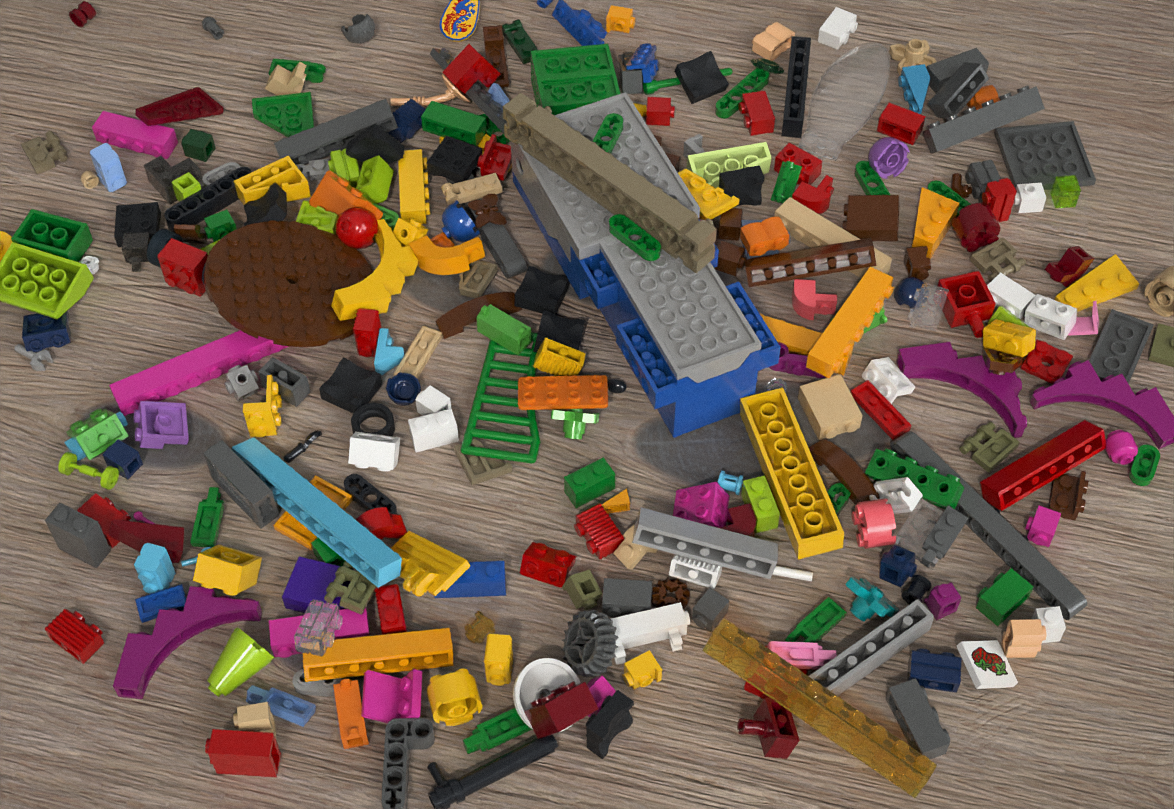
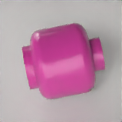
M1115 430L1107 436L1106 452L1110 461L1121 465L1131 463L1138 453V448L1132 434L1123 430Z

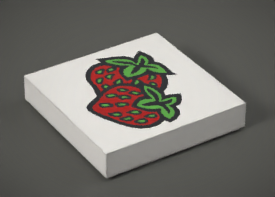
M998 640L961 641L957 645V649L976 689L1014 687L1018 683Z

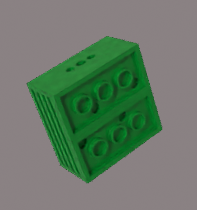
M608 44L531 51V83L537 107L539 105L543 108L546 106L550 107L552 110L551 114L553 115L621 94Z

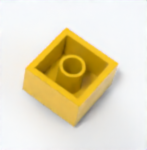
M220 544L198 553L193 581L201 583V586L204 588H218L227 595H237L257 584L262 557Z

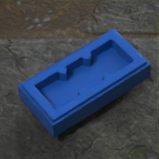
M183 585L174 586L135 599L141 622L144 623L156 619L159 609L168 610L174 608L180 611L184 610L186 595Z

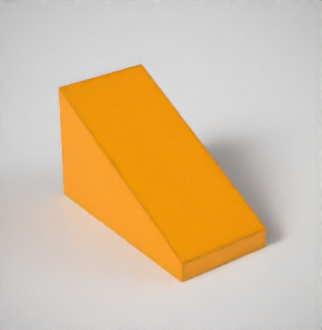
M627 489L601 504L607 514L630 511Z

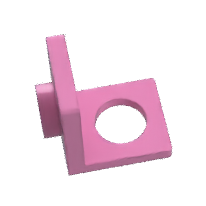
M1093 301L1092 317H1076V324L1068 336L1098 334L1099 316L1097 301Z

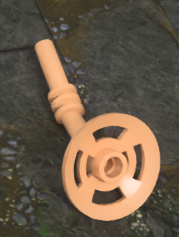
M442 74V79L447 87L446 94L425 98V96H422V98L420 96L418 98L416 96L411 98L423 107L428 106L431 101L442 103L451 99L454 100L456 97L464 102H471L470 98L458 89L444 74ZM391 98V106H402L410 98Z

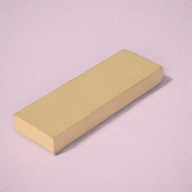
M422 326L393 373L394 376L401 372L412 374L418 379L442 339V332Z

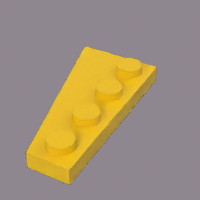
M1115 254L1056 295L1055 301L1077 308L1078 312L1092 307L1093 301H1097V304L1136 290L1138 289L1139 282Z

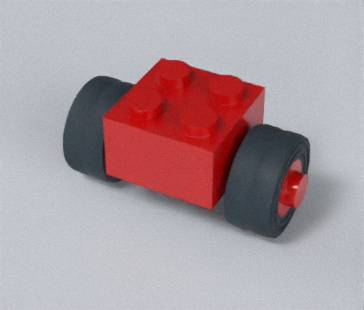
M167 229L158 230L151 238L147 248L148 261L162 269L165 282L169 286L178 287L188 294H195L200 297L205 293L204 271L208 253L183 243L182 237L177 233Z

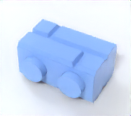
M108 143L90 150L99 181L109 192H113L127 184L119 156Z

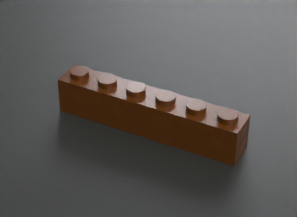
M872 238L745 259L749 287L877 266Z

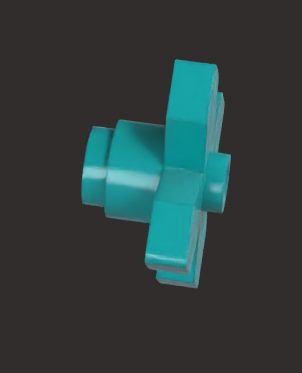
M850 577L845 583L852 592L858 595L851 603L850 611L861 621L865 622L867 618L871 619L875 613L881 617H885V615L893 617L899 612V609L891 601L883 597L884 593L866 579L860 578L858 580L855 577Z

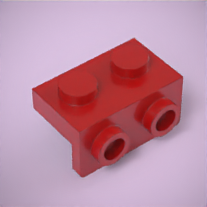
M492 134L490 140L485 143L483 155L479 156L478 167H480L481 176L496 173L498 179L504 181L512 163L511 145L497 143L496 135Z
M532 542L523 554L520 574L562 588L566 582L567 574L575 564L576 556L564 550L547 547L543 543Z

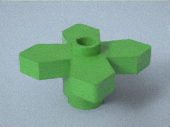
M552 409L551 419L564 420V438L582 439V435L585 434L586 423L596 424L599 422L600 413L583 412V409Z

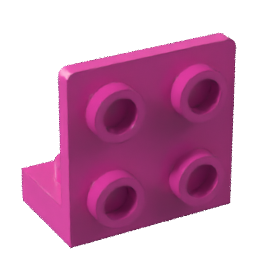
M717 482L678 489L675 496L673 516L717 528L724 527L727 522L730 496Z
M413 669L401 679L367 670L364 673L362 717L384 723L397 718H419L421 713L422 671Z

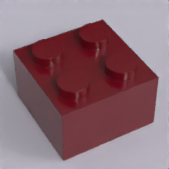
M572 681L550 691L551 694L530 703L532 707L524 712L539 739L564 730L599 708L586 682L576 685Z

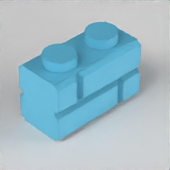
M150 543L144 544L140 551L141 555L137 557L134 563L138 578L143 585V590L153 594L168 589L170 586L169 582H172L176 572L167 550L162 546Z

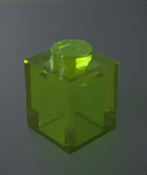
M1076 175L1055 177L1050 193L1055 208L1076 207L1081 192Z

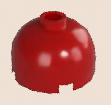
M348 208L337 218L335 225L336 234L346 246L364 249L373 243L374 234L378 232V222L375 215L365 208Z

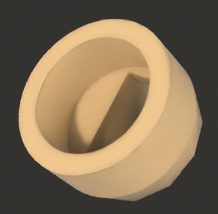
M85 171L81 175V182L87 189H92L98 185L99 178L94 172Z

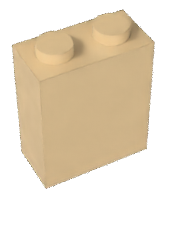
M841 374L832 376L830 379L825 378L800 386L798 400L818 440L831 439L838 434L854 432L860 428L863 415Z

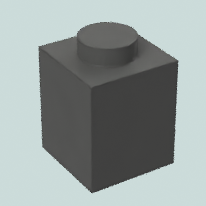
M709 588L693 607L692 620L698 627L706 628L712 632L728 613L729 600Z

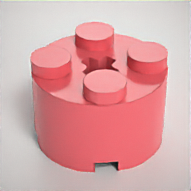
M887 498L858 502L855 505V511H852V521L858 527L859 533L856 534L858 547L868 549L895 544L896 536H892V530L896 529L895 517L891 504H886Z

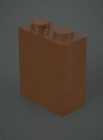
M849 195L848 204H844V216H847V221H843V229L859 239L872 238V241H898L899 195Z

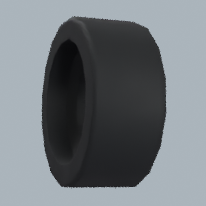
M367 403L360 406L353 413L351 418L353 434L355 432L370 433L361 430L360 424L370 417H379L386 421V426L377 432H371V434L393 437L395 431L394 418L390 409L385 405Z

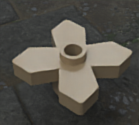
M912 39L906 46L902 44L890 46L889 53L892 59L900 61L897 67L900 76L902 67L925 64L927 68V65L936 63L935 58L927 56L930 47L926 40Z

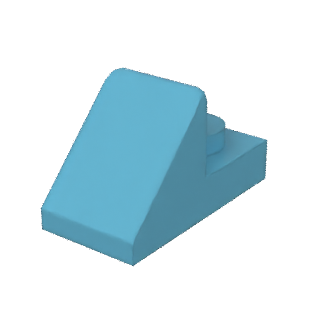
M380 328L374 360L375 372L380 373L382 376L399 365L404 357L403 347L393 346V338L390 337L389 329Z

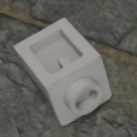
M700 134L684 142L683 156L686 159L688 155L705 153L702 148L703 137Z

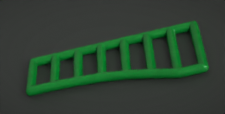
M531 332L532 349L525 348L519 355L490 339L460 449L462 454L530 464L536 462L540 447V436L535 410H527V417L483 412L480 409L482 403L518 407V398L485 394L486 386L518 390V381L489 377L490 371L494 369L524 373L527 376L535 377L537 368H534L533 365L536 352H533L538 333ZM495 353L530 357L528 365L493 360ZM477 420L527 426L531 436L476 429ZM473 437L526 444L530 445L529 454L474 447L471 446Z

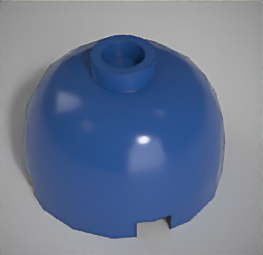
M455 200L442 214L444 227L441 229L448 239L453 237L458 242H467L480 235L479 230L474 232L472 228L475 227V224L463 207L457 208L456 205L459 202Z

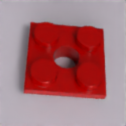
M1036 340L1035 348L1029 352L1021 366V370L1053 384L1062 378L1073 355L1048 345L1044 341ZM1042 362H1047L1051 366H1045Z

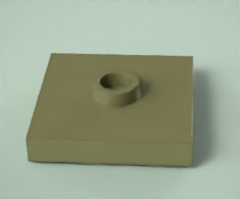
M1158 323L1148 360L1174 367V327Z

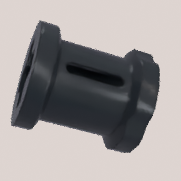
M914 575L911 578L909 588L904 590L901 596L909 605L917 599L922 603L924 594L930 591L932 585L925 577Z

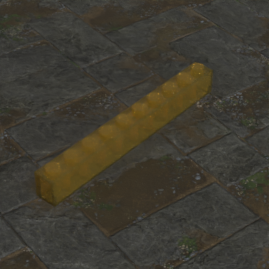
M725 618L713 631L702 651L906 793L916 798L930 779L937 764Z

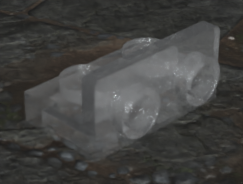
M925 282L921 289L917 288L913 298L917 303L915 308L910 309L907 319L911 321L909 327L914 328V326L936 332L949 290Z

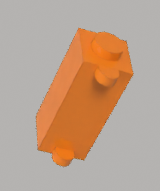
M343 679L339 684L333 685L344 749L369 745L365 718L361 715L362 696L358 680Z

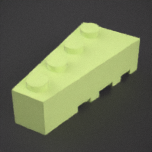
M767 142L688 155L686 169L704 178L707 184L717 188L719 187L720 173L759 165L764 175L770 170L772 158Z

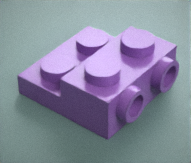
M140 401L138 410L135 409L133 415L134 423H138V428L135 429V441L140 442V448L163 449L164 444L187 445L189 436L186 403Z

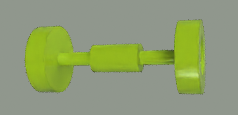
M71 452L64 453L58 465L59 472L67 476L74 469H78L80 473L91 477L99 476L101 477V487L111 490L116 485L119 477V470L112 466H108L101 473L98 472V469L85 464L77 465V456Z

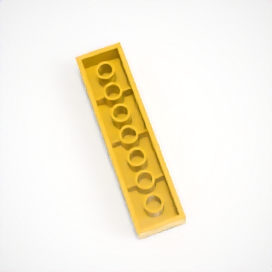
M779 388L740 398V416L780 512L797 559L843 548L844 531L784 389Z

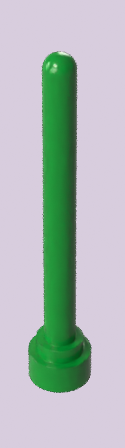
M731 68L720 69L724 76H729L733 73ZM678 77L660 81L654 79L649 83H643L642 81L645 95L654 94L660 88L681 85Z

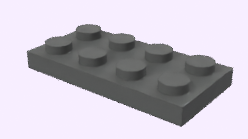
M1114 309L1111 310L1089 360L1101 382L1107 376L1123 374L1129 384L1154 324Z

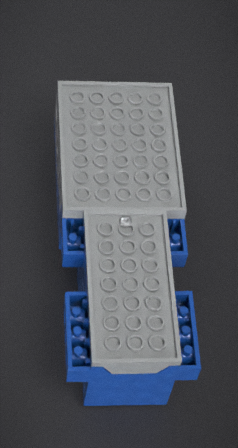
M626 92L554 115L574 130L579 131L590 141H593L604 118L608 114L616 113L623 117V130L611 152L614 158L628 165L637 174L644 176L647 181L661 188L670 197L677 199L687 209L694 211L699 218V205ZM604 136L601 138V140L603 141H609L612 139L608 136ZM511 141L514 185L579 299L590 296L596 308L602 312L616 337V343L652 406L658 410L673 438L740 413V398L755 395L758 371L779 363L781 347L740 282L727 286L722 282L714 269L718 264L719 249L715 245L714 259L698 273L686 267L682 259L679 257L675 259L663 249H661L659 259L655 261L644 260L609 232V219L614 214L524 151L521 144L516 145ZM638 235L629 236V238L634 241L639 240L641 238Z

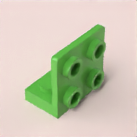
M101 408L89 414L90 418L85 421L79 420L71 424V429L66 431L69 437L77 441L88 460L106 451L118 439L122 441L129 437L117 415Z

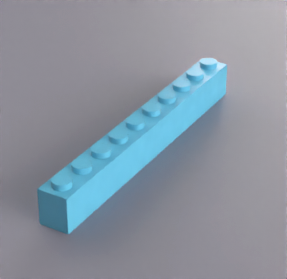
M253 437L232 447L231 450L272 490L275 502L376 587H380L400 576L402 558L397 552L390 549L382 540L374 536L366 527H363L350 514L346 513L335 502L325 496L322 491L314 487L307 479L303 478L292 467L282 461L279 456L271 452L264 444Z

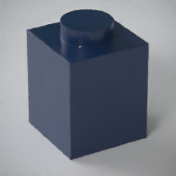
M119 439L113 445H110L103 454L107 467L117 468L119 475L127 480L143 465L139 452Z

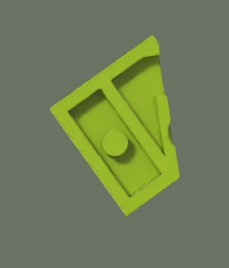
M303 200L296 222L315 226L320 230L335 234L338 215L331 211H325L324 208L319 206L316 208L310 206L308 201Z

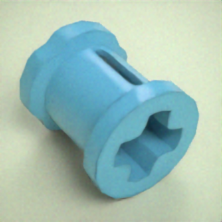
M721 470L718 484L724 490L735 492L739 496L744 475L739 477L725 474V471Z

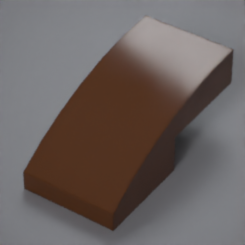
M174 224V230L182 237V240L206 241V234L200 233L201 225Z

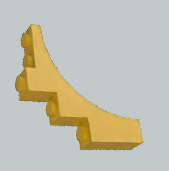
M384 219L377 220L378 232L374 234L380 254V264L363 281L350 287L335 290L331 306L340 321L355 318L358 309L379 311L378 314L386 313L391 302V295L401 294L405 277L412 276L415 273L418 265L417 257L410 246L402 247L400 241L396 239L391 227L388 226Z

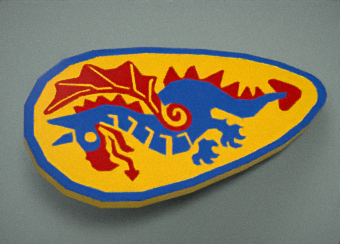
M450 0L440 19V30L446 39L453 42H461L473 35L479 19L480 0Z

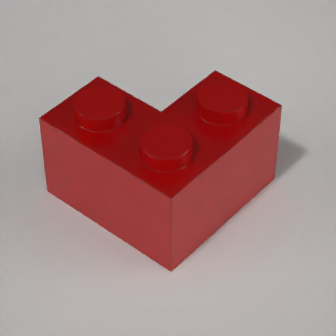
M470 44L442 72L464 94L477 80L489 88L501 75Z

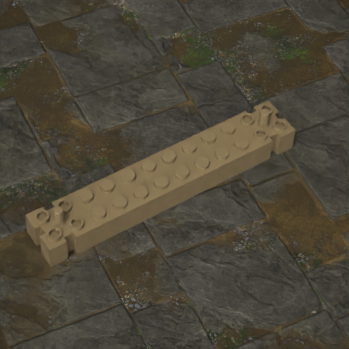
M522 93L503 106V119L507 121L504 124V135L507 139L516 145L521 144L524 151L612 214L625 215L657 239L661 244V249L675 259L678 257L682 259L683 264L693 272L698 273L714 259V242L716 241L717 229L713 226L711 219L699 221L694 211L687 209L677 199L667 195L661 188L647 181L644 176L637 174L628 165L614 158L611 153H607L598 147L595 142L588 140L579 131L574 130L563 120L551 114L552 110L550 107L546 106L543 108L540 105L537 107L532 98H528Z

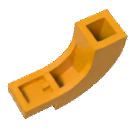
M428 236L408 243L418 259L417 266L428 273L437 275H452L470 270V263L485 257L482 241L479 237L454 247L436 246Z

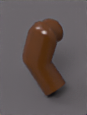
M954 173L951 180V189L962 198H968L972 193L971 186L961 185L962 175Z

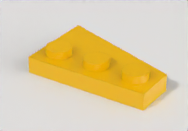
M685 168L678 172L699 205V216L703 220L708 218L712 220L739 205V198L728 196L724 193L723 189L719 187L714 188L707 184L704 178Z

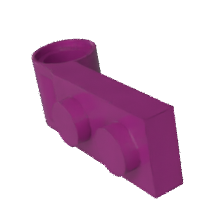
M778 342L781 347L779 363L770 366L771 370L787 372L797 376L827 378L806 367L808 356L788 353V347Z

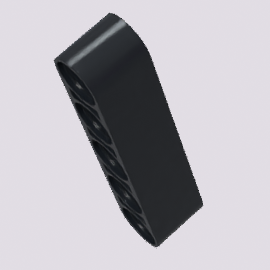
M248 167L237 168L168 208L164 216L169 231L176 233L174 224L196 225L203 221L204 218L219 212L239 200L234 180L251 173V169Z

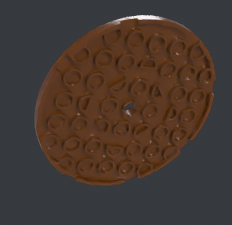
M271 220L269 222H259L243 226L220 239L207 257L204 285L209 300L219 309L218 313L242 332L257 339L260 336L274 340L273 344L316 347L327 345L328 341L338 338L343 340L354 334L353 327L354 320L356 319L340 321L331 306L335 290L350 287L363 281L373 273V270L358 250L346 246L333 233L296 221L277 222ZM289 279L295 282V284L289 283Z

